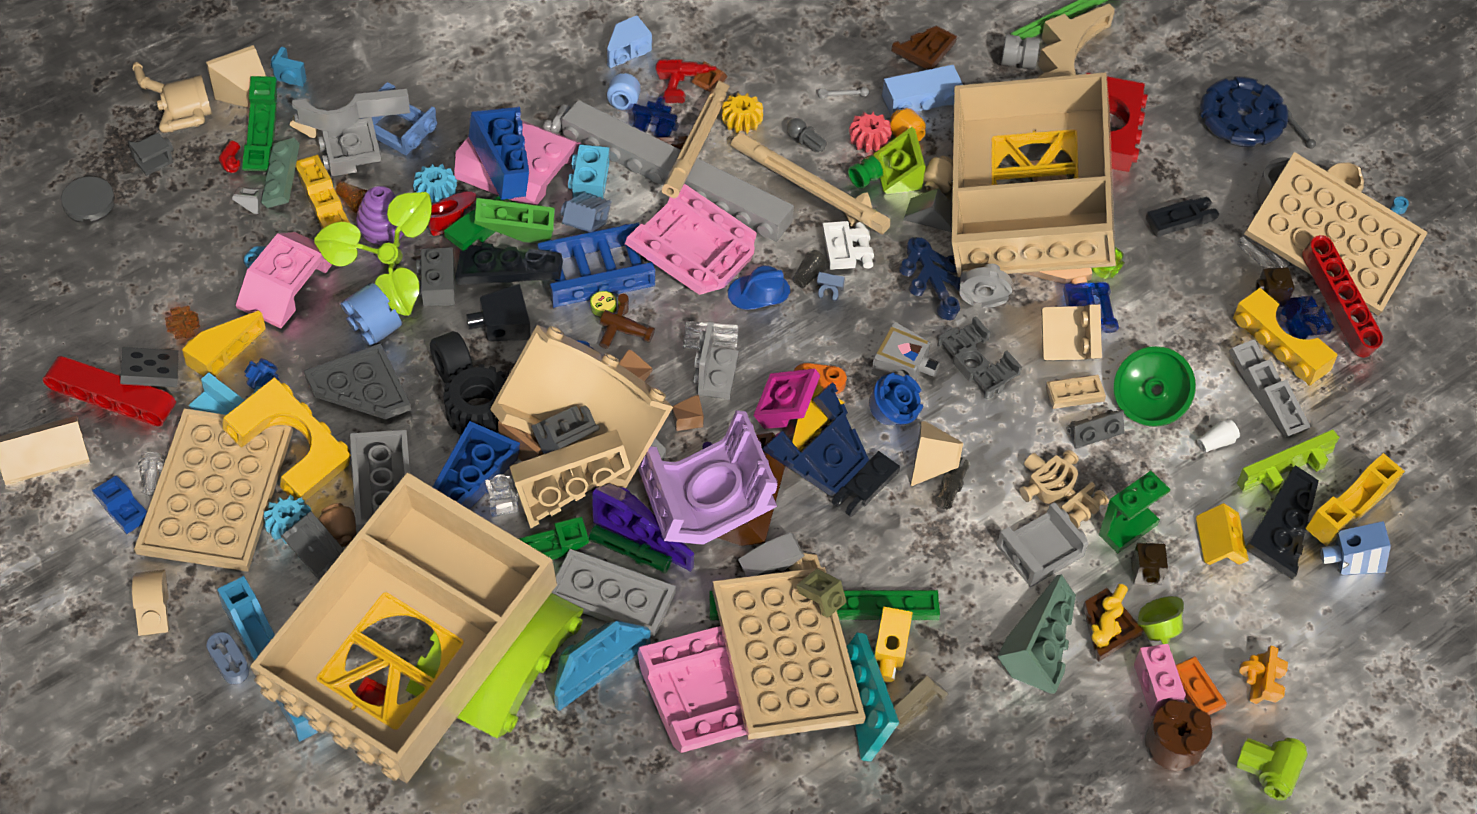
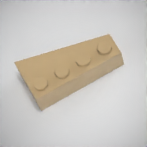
M617 429L509 466L530 528L540 524L539 520L547 515L553 516L560 512L561 507L572 500L578 501L585 497V493L595 486L601 487L631 469Z

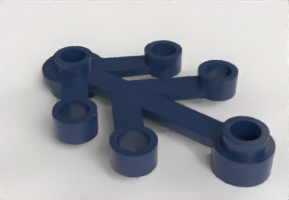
M913 237L909 239L906 246L908 258L902 261L899 267L900 273L907 277L912 276L917 268V261H920L923 266L919 276L913 279L909 286L910 293L915 296H922L927 288L926 283L929 279L940 299L937 307L938 315L945 320H954L960 311V303L955 297L949 295L943 283L945 281L954 286L956 290L959 291L961 277H956L949 273L957 272L954 255L945 257L932 250L931 245L924 238ZM932 261L944 266L947 271L934 265Z

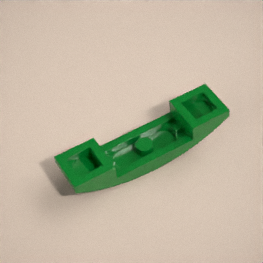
M251 76L247 145H244L242 169L243 171H268L275 138L277 78Z
M582 517L554 523V530L518 538L552 560L567 555L570 549L576 551L589 543Z

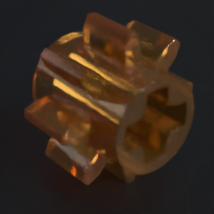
M190 306L170 309L172 315L165 318L167 332L174 334L176 340L194 337L195 333L193 330L200 328L198 313L191 311Z

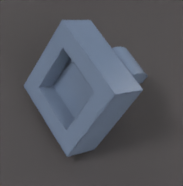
M819 272L817 284L821 286L818 291L819 298L823 299L824 292L830 289L834 292L832 300L837 301L839 297L838 289L844 290L845 277Z

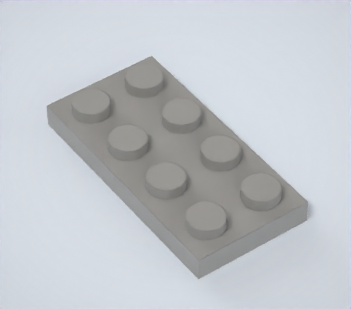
M570 549L556 576L557 586L551 592L583 608L582 613L606 622L620 621L648 627L651 631V638H655L676 593V586Z

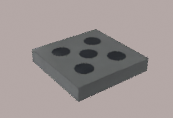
M123 347L120 384L177 387L179 350Z

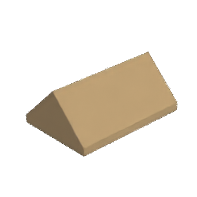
M78 416L0 436V470L5 485L90 462Z

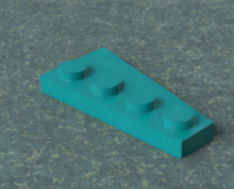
M857 632L846 647L866 717L863 724L855 725L860 757L862 761L871 762L896 729L899 720L867 634Z

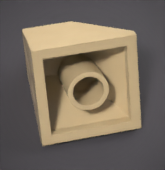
M254 45L206 62L215 100L250 107L249 91L251 76L266 77Z

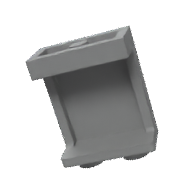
M1055 502L1049 505L1048 511L1044 515L1013 531L1010 527H1007L1000 531L997 543L998 549L1030 587L1084 557L1088 545L1084 532L1075 527L1070 521L1067 512L1064 509H1060Z

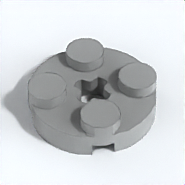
M987 264L985 267L961 273L959 293L961 298L971 305L977 302L982 303V307L985 308L1000 306L1009 300V294H1012V279L1007 273L1001 271L998 265Z

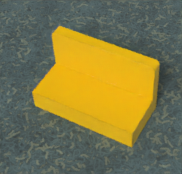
M1223 503L1196 516L1204 562L1211 565L1226 557L1238 565L1249 561L1247 550L1245 549L1246 545L1240 516L1237 511Z

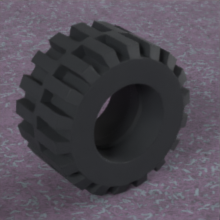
M479 364V367L469 365L466 370L461 368L457 370V375L452 374L449 377V383L445 384L443 395L446 418L452 429L457 428V433L462 435L469 421L494 432L499 431V420L490 408L507 380L505 373L502 371L496 372V368L493 366L485 368V364ZM476 398H486L491 400L490 402L483 405H471L467 403L470 400Z

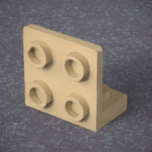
M1100 305L1044 307L1041 309L1043 360L1102 358Z

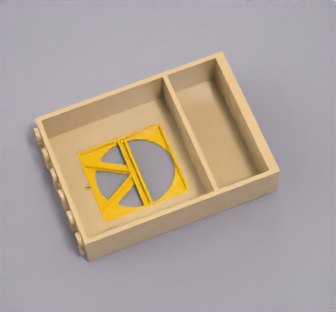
M1106 73L955 86L952 247L958 277H961V273L964 271L985 267L987 264H996L1000 267L1001 271L1007 274L1116 266L1110 107ZM1034 143L1051 145L1037 165H1032L1019 150V147ZM1061 150L1065 151L1073 161L1070 163L1051 164ZM1008 154L1020 166L998 168L1001 161ZM1074 174L1073 179L1001 185H998L996 181Z
M407 472L250 667L255 675L254 681L261 687L260 693L272 702L279 700L285 704L284 708L294 717L299 718L302 715L309 720L308 724L317 732H328L333 736V741L342 748H353L357 751V756L369 765H372L373 762L382 767L381 771L393 781L399 778L407 784L557 586L553 561L551 558ZM393 616H410L424 621L435 631L441 645V662L434 678L430 677L368 638L362 632L375 622ZM352 644H357L377 657V659L351 671H345L347 655ZM389 666L383 706H375L362 701L350 689V683ZM401 673L425 688L414 699L403 704H397Z

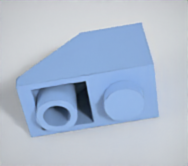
M637 15L616 24L607 47V66L609 68L652 51V33Z

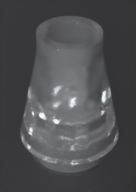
M143 453L138 461L143 487L142 493L144 495L153 496L165 463L164 456L161 453Z

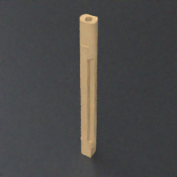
M718 81L716 87L711 90L662 187L663 194L674 199L678 197L727 97L726 93L729 85Z
M740 132L732 140V148L883 235L890 228V218L825 182Z

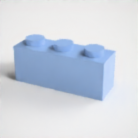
M954 65L886 78L883 83L882 97L891 116L895 111L905 108H911L915 112L930 110L936 107L953 105L955 86L963 85Z

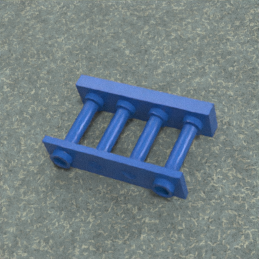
M639 223L625 224L592 233L537 243L538 250L559 252L562 254L563 259L575 256L581 275L579 278L566 280L562 269L560 279H555V283L550 284L553 308L588 301L599 291H608L616 295L654 287L655 268L653 263L642 264L639 253L625 244L627 237L639 226ZM625 246L632 267L617 269L610 249ZM600 251L607 272L591 275L585 254Z

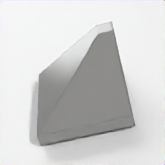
M239 187L233 194L232 199L253 214H259L264 190Z

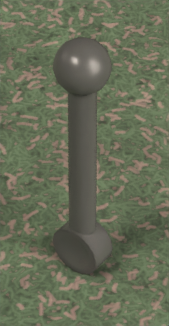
M1288 110V121L1306 141V146L1314 148L1316 146L1315 140L1307 136L1292 118L1290 110Z

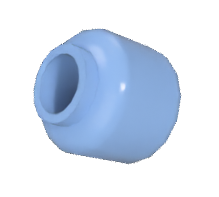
M627 73L614 76L610 81L607 91V99L610 105L619 110L633 108L638 102L641 91L639 81L633 75Z

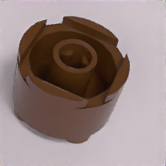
M1176 700L1168 701L1157 711L1146 732L1145 745L1153 755L1152 759L1161 767L1173 771H1181L1196 765L1212 739L1211 718L1208 713L1201 711L1192 704Z

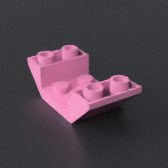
M296 232L277 233L248 268L236 302V308L248 314L260 311L263 313L264 321L282 328L296 311L294 296L316 269L326 273L332 264L324 259L314 240Z

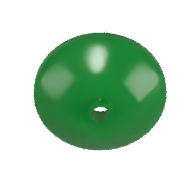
M1146 347L1132 353L1122 362L1114 380V395L1120 409L1132 421L1149 427L1165 426L1180 419L1189 410L1196 393V379L1189 363L1179 353L1165 347ZM1155 386L1162 388L1159 394L1152 393Z

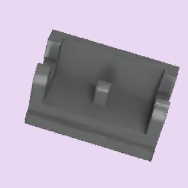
M586 405L581 407V412L577 406H573L531 426L543 454L560 449L600 430Z
M312 512L304 515L281 535L317 579L325 575L344 551L342 546Z

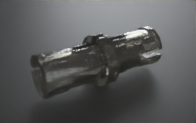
M960 457L959 467L945 474L941 481L942 488L935 499V503L940 507L945 499L946 501L942 509H951L957 492H960L963 488V478L970 464L965 459L960 467L962 457Z

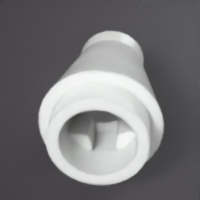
M1221 419L1202 437L1198 438L1197 443L1200 449L1207 453L1210 450L1234 444L1236 439L1240 437V432L1231 419Z

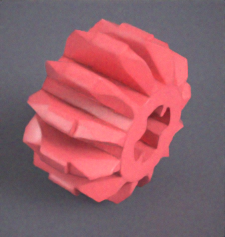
M874 111L871 115L863 112L861 116H855L849 127L851 144L856 145L857 150L865 149L866 153L870 150L877 152L880 148L887 145L889 139H891L892 132L889 120H884L883 114L876 116Z

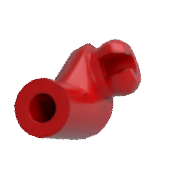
M233 140L229 141L219 155V162L228 173L237 172L240 167L239 159L236 160L235 155L240 150V145Z

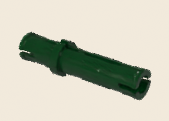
M597 524L590 532V542L629 557L640 566L647 565L664 574L668 572L671 566L672 557L651 549L649 544L637 543Z

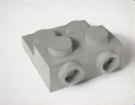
M372 117L358 119L356 123L347 129L322 131L323 136L318 137L321 152L326 151L327 154L322 155L324 167L326 170H330L332 177L357 172L356 165L381 161Z

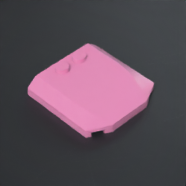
M522 120V132L525 138V151L527 152L529 166L526 197L509 200L522 204L538 205L546 195L547 185L565 163L570 165L573 154H578V148L581 143ZM468 137L456 151L455 179L499 195Z
M684 184L678 197L675 199L670 197L668 203L645 225L641 223L627 237L625 244L701 295L724 288L751 261L754 254V242L757 232Z
M721 626L639 647L637 654L641 673L675 749L683 753L747 735Z

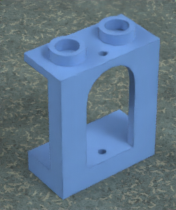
M387 82L379 91L396 89L394 85ZM409 104L410 113L397 114L414 124L401 138L376 125L384 116L372 117L377 140L407 155L412 149L419 146L421 140L428 133L433 132L436 128L435 107L432 106L425 113Z

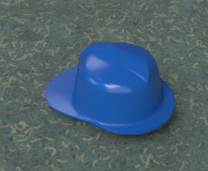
M771 266L757 267L750 275L736 279L728 290V298L731 303L745 310L782 303L790 294V286L786 279H784L783 271Z

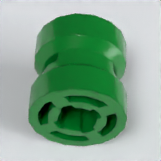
M869 155L860 164L855 163L848 168V176L856 188L863 189L870 184L871 180L876 181L883 176V168L874 156Z

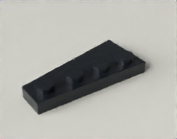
M482 243L481 246L470 245L464 251H460L455 279L457 285L560 279L563 258L559 252L535 249L523 252L518 251L517 247L507 246L506 249L494 248L493 244Z

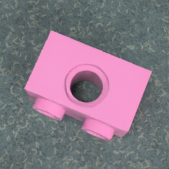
M1169 644L1140 648L1134 666L1150 715L1154 716L1170 700L1183 702L1186 694Z

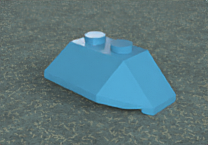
M620 621L605 623L598 629L590 630L584 639L576 645H570L565 648L561 656H559L554 693L555 708L560 711L635 657L639 647L650 645L651 631L648 627Z

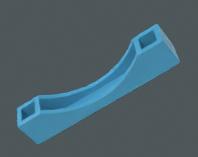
M243 576L218 588L217 591L225 613L254 662L275 634L257 597ZM276 700L299 742L318 733L308 724V719L302 715L299 718L294 717L284 708L285 704Z

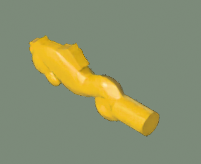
M1118 584L1112 596L1104 598L1102 605L1107 611L1100 618V629L1096 624L1091 626L1093 632L1091 638L1097 647L1108 646L1110 639L1121 633V627L1118 622H1115V619L1120 617L1124 610L1121 602L1128 591L1127 586L1124 584Z

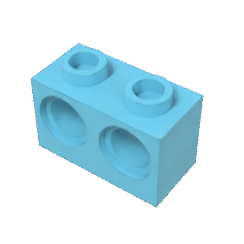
M579 145L578 154H573L572 170L575 171L574 174H569L568 189H572L573 197L586 192L587 195L591 193L592 196L596 195L597 198L601 197V199H604L610 164L609 147Z

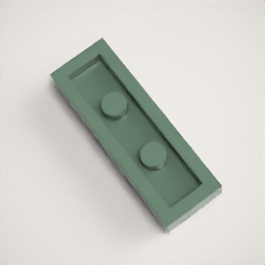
M295 138L273 143L262 197V203L266 208L289 203L300 143Z

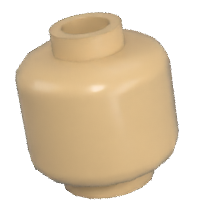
M941 156L930 160L925 168L923 180L927 191L937 188L943 194L950 191L953 186V160L951 158Z

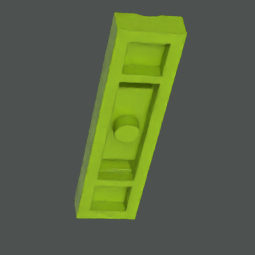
M1332 429L1244 467L1237 484L1242 491H1245L1263 483L1272 492L1280 488L1283 481L1281 475L1291 471L1295 465L1300 467L1308 463L1315 472L1325 468L1328 462L1326 455L1333 453L1335 444L1340 437Z

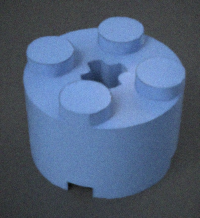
M374 283L365 285L340 303L342 309L348 315L346 318L348 324L354 331L358 329L362 331L361 337L369 347L377 344L402 326L398 313L395 309L391 310L388 305L389 299Z

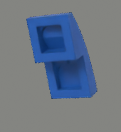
M117 476L92 490L104 509L126 534L144 523L147 510L133 497L131 490Z

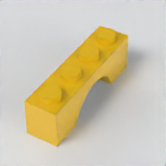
M1261 288L1257 289L1238 303L1233 319L1241 328L1249 332L1259 344L1265 346L1280 362L1289 367L1298 378L1311 386L1331 371L1338 354L1319 338L1299 339L1282 330L1276 319L1279 303Z
M1383 453L1365 469L1361 476L1338 498L1333 496L1315 512L1306 530L1322 544L1329 546L1337 539L1339 531L1350 528L1390 493L1405 471Z

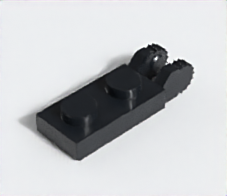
M1209 197L1186 200L1149 211L1145 219L1156 237L1202 223L1212 222L1218 218L1219 212L1214 208L1207 210L1211 206L1212 201Z
M878 451L835 494L832 504L838 507L851 496L854 500L847 506L845 512L849 516L855 515L862 506H866L898 474L900 465Z

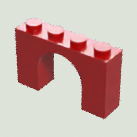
M1107 76L1110 113L1119 118L1124 125L1119 130L1111 131L1112 169L1129 172L1131 164L1137 163L1139 148H1135V144H1140L1142 130H1139L1138 126L1142 127L1145 112H1142L1141 108L1145 109L1148 94H1144L1145 83Z

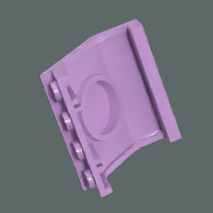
M735 411L726 435L719 442L677 462L662 461L657 447L650 446L638 467L664 541L706 544L777 507L772 495L776 491L777 480L773 476L769 461L764 455L753 424L750 422L745 411Z

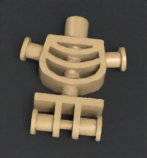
M1066 450L1063 453V459L1055 455L1047 463L1036 453H1032L1024 462V466L1033 473L1030 477L1028 487L1022 486L1019 488L1020 495L1026 502L1031 501L1034 495L1047 504L1058 503L1068 499V502L1061 509L1067 512L1070 521L1077 529L1081 525L1080 522L1088 521L1091 518V514L1099 512L1101 505L1109 503L1107 495L1101 490H1097L1093 498L1090 497L1095 489L1093 482L1088 484L1079 493L1073 490L1078 471L1072 464H1076L1079 461L1078 456L1073 451ZM1066 476L1070 480V483L1068 485L1065 483Z

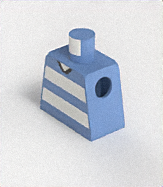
M1384 521L1339 531L1337 533L1336 545L1320 548L1323 564L1337 562L1340 573L1343 575L1384 573L1391 547Z

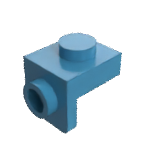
M281 46L277 55L274 54L271 59L274 77L278 81L304 86L307 80L304 62L288 59L286 47Z

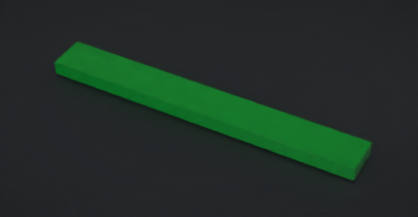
M844 590L846 603L837 610L839 620H881L883 607L913 612L911 620H939L940 618L938 590ZM709 591L710 621H720L713 591Z

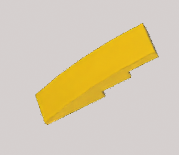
M314 155L298 160L295 169L321 228L323 229L336 222L350 223L342 209L341 201L333 188L331 177L319 156Z

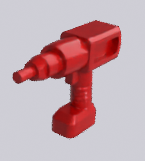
M682 59L658 60L655 69L659 79H669L667 89L663 94L664 102L684 103L685 93L683 90L677 89L679 81H684L685 76H697L709 71H716L717 67L698 64L697 62H683Z

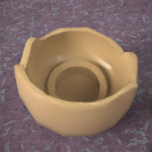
M1349 162L1338 163L1327 170L1333 176L1362 192L1364 178L1359 166Z

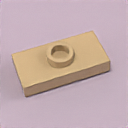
M1099 375L1049 381L1046 383V390L1053 409L1104 402L1106 398Z

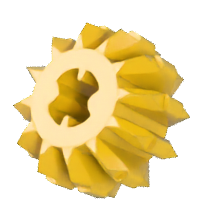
M737 92L735 97L728 96L727 102H724L722 105L723 124H726L728 130L735 129L737 134L740 131H744L746 134H748L749 130L756 131L758 125L763 121L762 103L758 102L757 96L750 98L748 93L745 96H741Z

